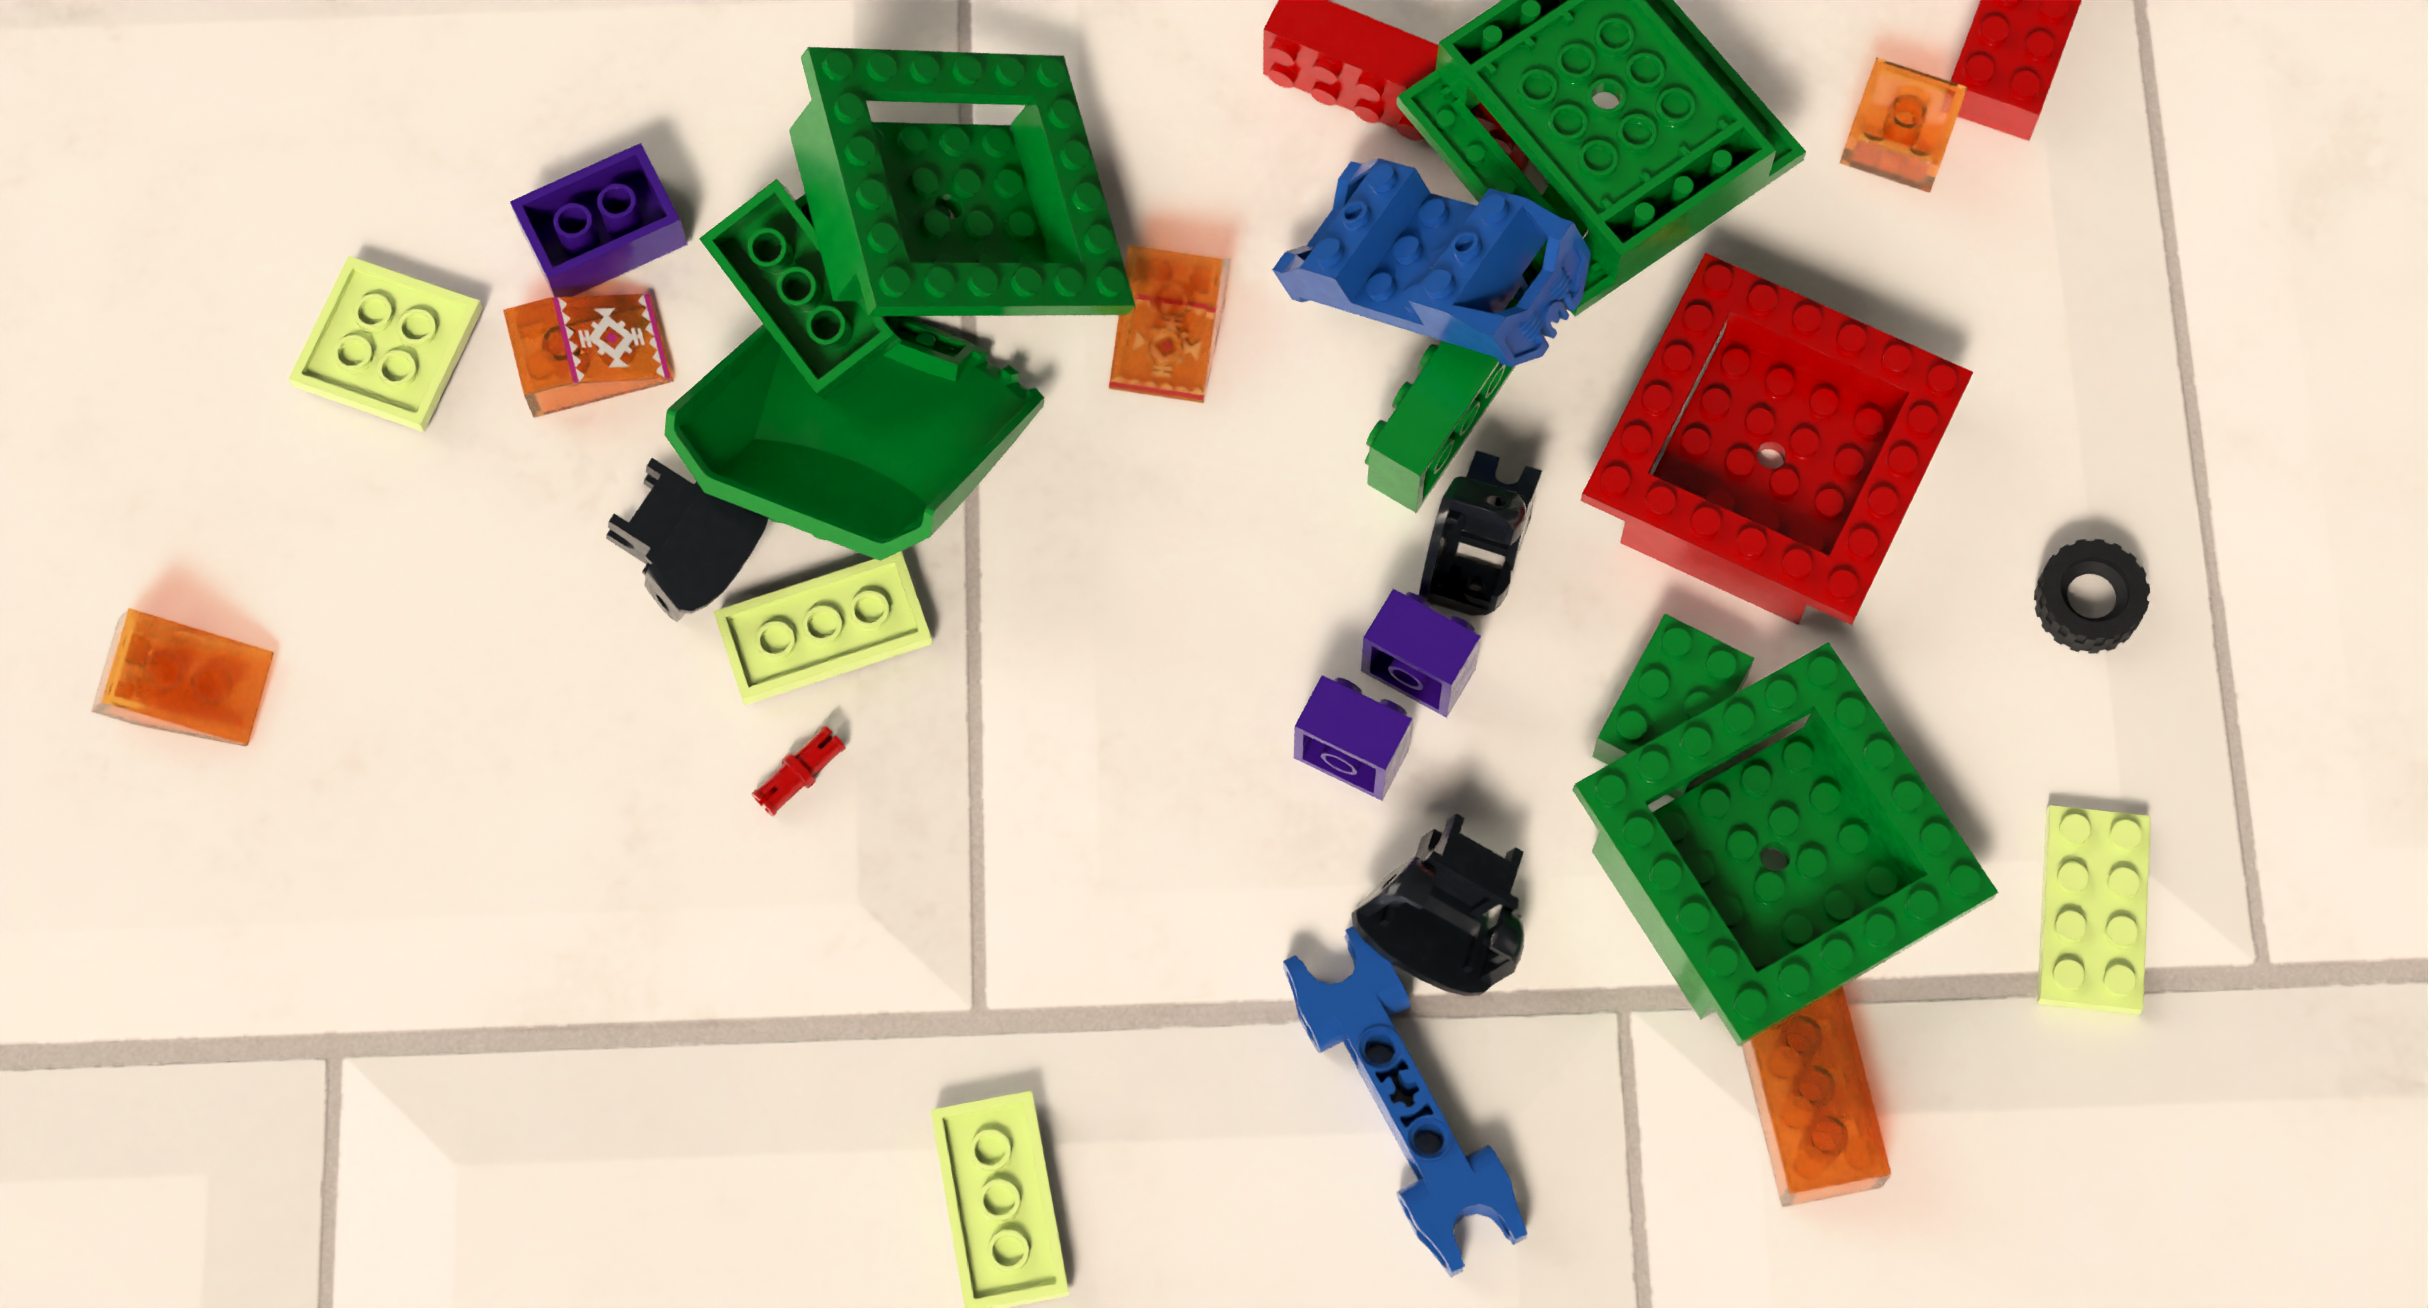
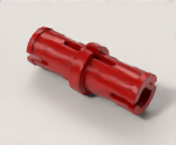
M823 726L794 756L790 753L781 760L783 766L757 790L751 793L752 797L761 807L763 805L766 807L765 811L770 816L776 815L777 811L803 787L809 789L816 782L814 776L840 752L846 749L845 745L836 735L834 737L831 736L832 731L828 727Z

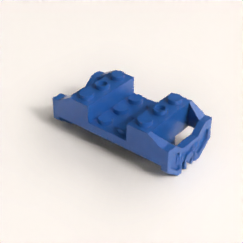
M1378 158L1363 164L1353 161L1349 163L1338 178L1332 211L1308 244L1285 251L1272 271L1292 300L1301 303L1307 301L1317 302L1496 357L1500 364L1513 367L1542 357L1549 348V344L1544 336L1554 339L1557 335V331L1552 327L1551 322L1558 323L1560 319L1567 321L1569 318L1567 310L1573 311L1577 308L1583 297L1591 252L1573 221L1558 217L1528 198L1489 188L1476 206L1430 193L1416 168ZM1548 240L1542 270L1528 287L1522 274L1545 241ZM1519 300L1516 307L1504 310L1510 301Z

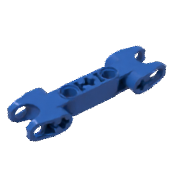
M1354 926L1345 930L1346 935L1344 938L1355 968L1353 973L1343 982L1328 984L1318 981L1296 955L1283 961V970L1295 1000L1298 1018L1315 1049L1321 1053L1343 1042L1376 1105L1418 1181L1396 1192L1399 1204L1416 1237L1428 1248L1451 1278L1463 1272L1465 1267L1453 1232L1454 1226L1464 1217L1478 1214L1491 1218L1513 1245L1526 1239L1528 1232L1517 1206L1512 1182L1491 1146L1486 1145L1467 1156L1461 1150L1435 1099L1390 1020V1017L1411 1007L1407 992L1391 962L1371 948L1361 938ZM1373 1045H1384L1391 1050L1393 1058L1387 1063L1375 1064L1367 1058L1365 1052ZM1397 1073V1085L1404 1096L1413 1094L1411 1107H1406L1402 1101L1393 1103L1396 1089L1391 1078ZM1424 1133L1433 1134L1441 1141L1442 1148L1436 1153L1424 1154L1416 1148L1414 1144L1415 1138Z

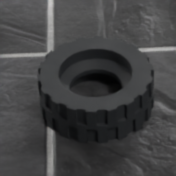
M2082 539L2076 540L2075 544L2070 546L2068 544L2063 546L2056 556L2052 555L2037 581L2038 585L2034 591V600H2036L2037 604L2035 607L2036 616L2040 617L2042 628L2046 633L2049 632L2054 637V641L2060 645L2063 643L2069 646L2070 650L2076 652L2082 650L2088 651V654H2095L2101 650H2113L2119 643H2125L2131 637L2143 619L2150 602L2147 601V597L2150 594V584H2147L2145 579L2147 574L2143 566L2140 567L2136 562L2137 558L2132 553L2128 554L2121 549L2122 546L2113 543V545L2106 543L2102 539H2094V541ZM2084 574H2095L2106 579L2112 585L2116 594V603L2113 610L2100 618H2087L2078 614L2071 607L2067 595L2068 587L2075 578Z

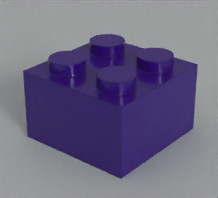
M1393 589L1363 637L1361 672L1447 718L1476 670L1481 636L1475 633V628L1464 619L1457 616L1447 618L1432 610L1431 604L1423 597L1412 592H1407L1404 595Z
M1322 675L1294 726L1293 758L1383 801L1409 751L1413 718L1406 716V710L1390 700L1381 699L1380 702H1377L1361 694L1362 690L1349 680L1339 677L1331 680Z

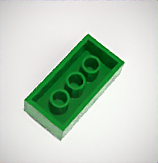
M777 179L699 238L814 392L823 399L828 398L902 341L884 316H868L864 301H833L813 222L788 189Z

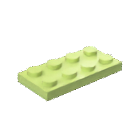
M902 551L881 561L877 559L869 560L713 611L744 706L933 644Z
M2050 805L2046 810L2037 1004L2139 1015L2143 1011L2151 816Z
M1032 1090L932 1109L931 1116L965 1308H1008L1069 1296Z

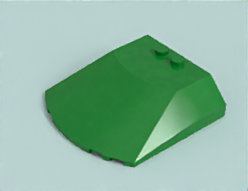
M884 316L902 341L828 398L823 399L814 392L771 333L762 324L668 408L664 435L704 493L766 516L774 522L784 523L810 533L818 539L828 540L881 561L930 538L971 494L1042 409L1045 397L1036 387L1028 390L1018 382L1019 372L1008 365L1001 370L989 363L986 350L938 328L899 316Z

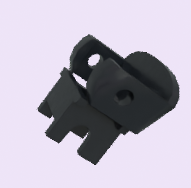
M1476 450L1466 477L1454 478L1442 497L1428 547L1419 596L1426 599L1429 603L1471 616L1487 615L1501 606L1508 594L1511 571H1513L1519 549L1530 523V512L1542 470L1525 466L1520 479L1516 483L1504 484L1495 475L1500 457ZM1460 543L1505 556L1502 569L1457 556L1456 553ZM1477 584L1482 587V590H1473L1469 585Z
M651 458L646 466V473L648 474L643 483L651 488V491L629 522L615 513L608 521V528L610 530L606 534V539L646 564L642 570V574L646 577L644 586L660 608L671 619L678 622L685 613L692 614L707 607L727 589L753 553L765 531L769 518L704 493L697 481L693 484Z
M1456 813L1447 820L1443 833L1433 829L1421 837L1415 857L1389 873L1351 913L1352 925L1361 938L1379 955L1407 973L1446 992L1462 996H1479L1492 985L1514 973L1521 960L1525 938L1524 926L1521 921L1522 916L1513 912L1518 909L1519 899L1510 893L1524 852L1515 847L1507 852L1505 858L1461 834L1460 831L1465 818ZM1500 904L1502 908L1497 924L1489 929L1487 928L1488 918L1483 914Z

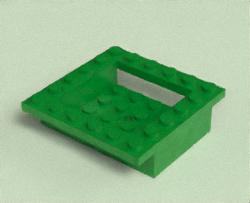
M1502 0L1441 40L1438 45L1436 70L1399 94L1396 103L1398 108L1478 202L1481 201L1488 189L1491 188L1528 198L1560 217L1471 113L1470 110L1482 103L1588 227L1586 245L1591 252L1582 300L1575 310L1570 311L1575 317L1801 163L1806 154L1805 149L1674 0ZM1608 92L1616 96L1619 104L1611 109H1603L1597 106L1592 98L1598 93ZM1548 240L1545 241L1530 263L1538 274L1543 267Z
M807 47L800 58L811 101L789 129L833 301H864L868 316L1128 315L1136 306L1064 56ZM866 101L1026 106L1010 125L872 122ZM936 204H942L950 209L954 219H948L945 214L938 211Z
M1829 642L1578 781L1572 789L1599 831L1592 848V853L1700 1020L1716 1011L1738 1046L1745 1044L1991 901L1999 893ZM1810 714L1804 727L1657 810L1652 812L1648 807L1650 803ZM1765 849L1779 850L1786 858L1787 867L1781 871L1769 870L1761 861V852Z

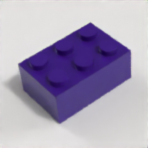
M641 143L509 201L518 225L553 296L560 298L562 301L688 245L681 221Z

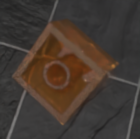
M1876 57L1840 164L1930 193L1967 87Z

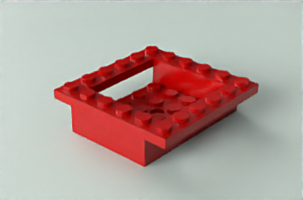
M1705 253L1585 486L1580 501L1625 521L1621 544L1799 625L1807 607L1810 606L1852 625L1968 386L1973 371ZM1726 323L1723 337L1653 475L1649 474ZM1766 449L1775 450L1782 456L1784 463L1778 468H1766L1758 461L1757 454Z

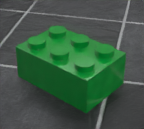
M1664 614L1597 737L1592 757L1609 765L1740 692L1748 678L1754 658ZM1693 780L1666 795L1674 799L1687 793Z

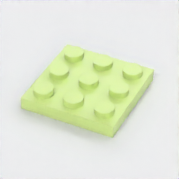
M348 256L288 379L292 386L425 432L483 307L480 300Z

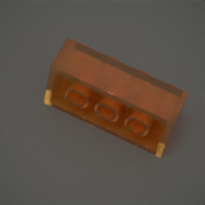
M1841 987L1741 1045L1782 1208L1882 1188L1892 1175L1844 989Z

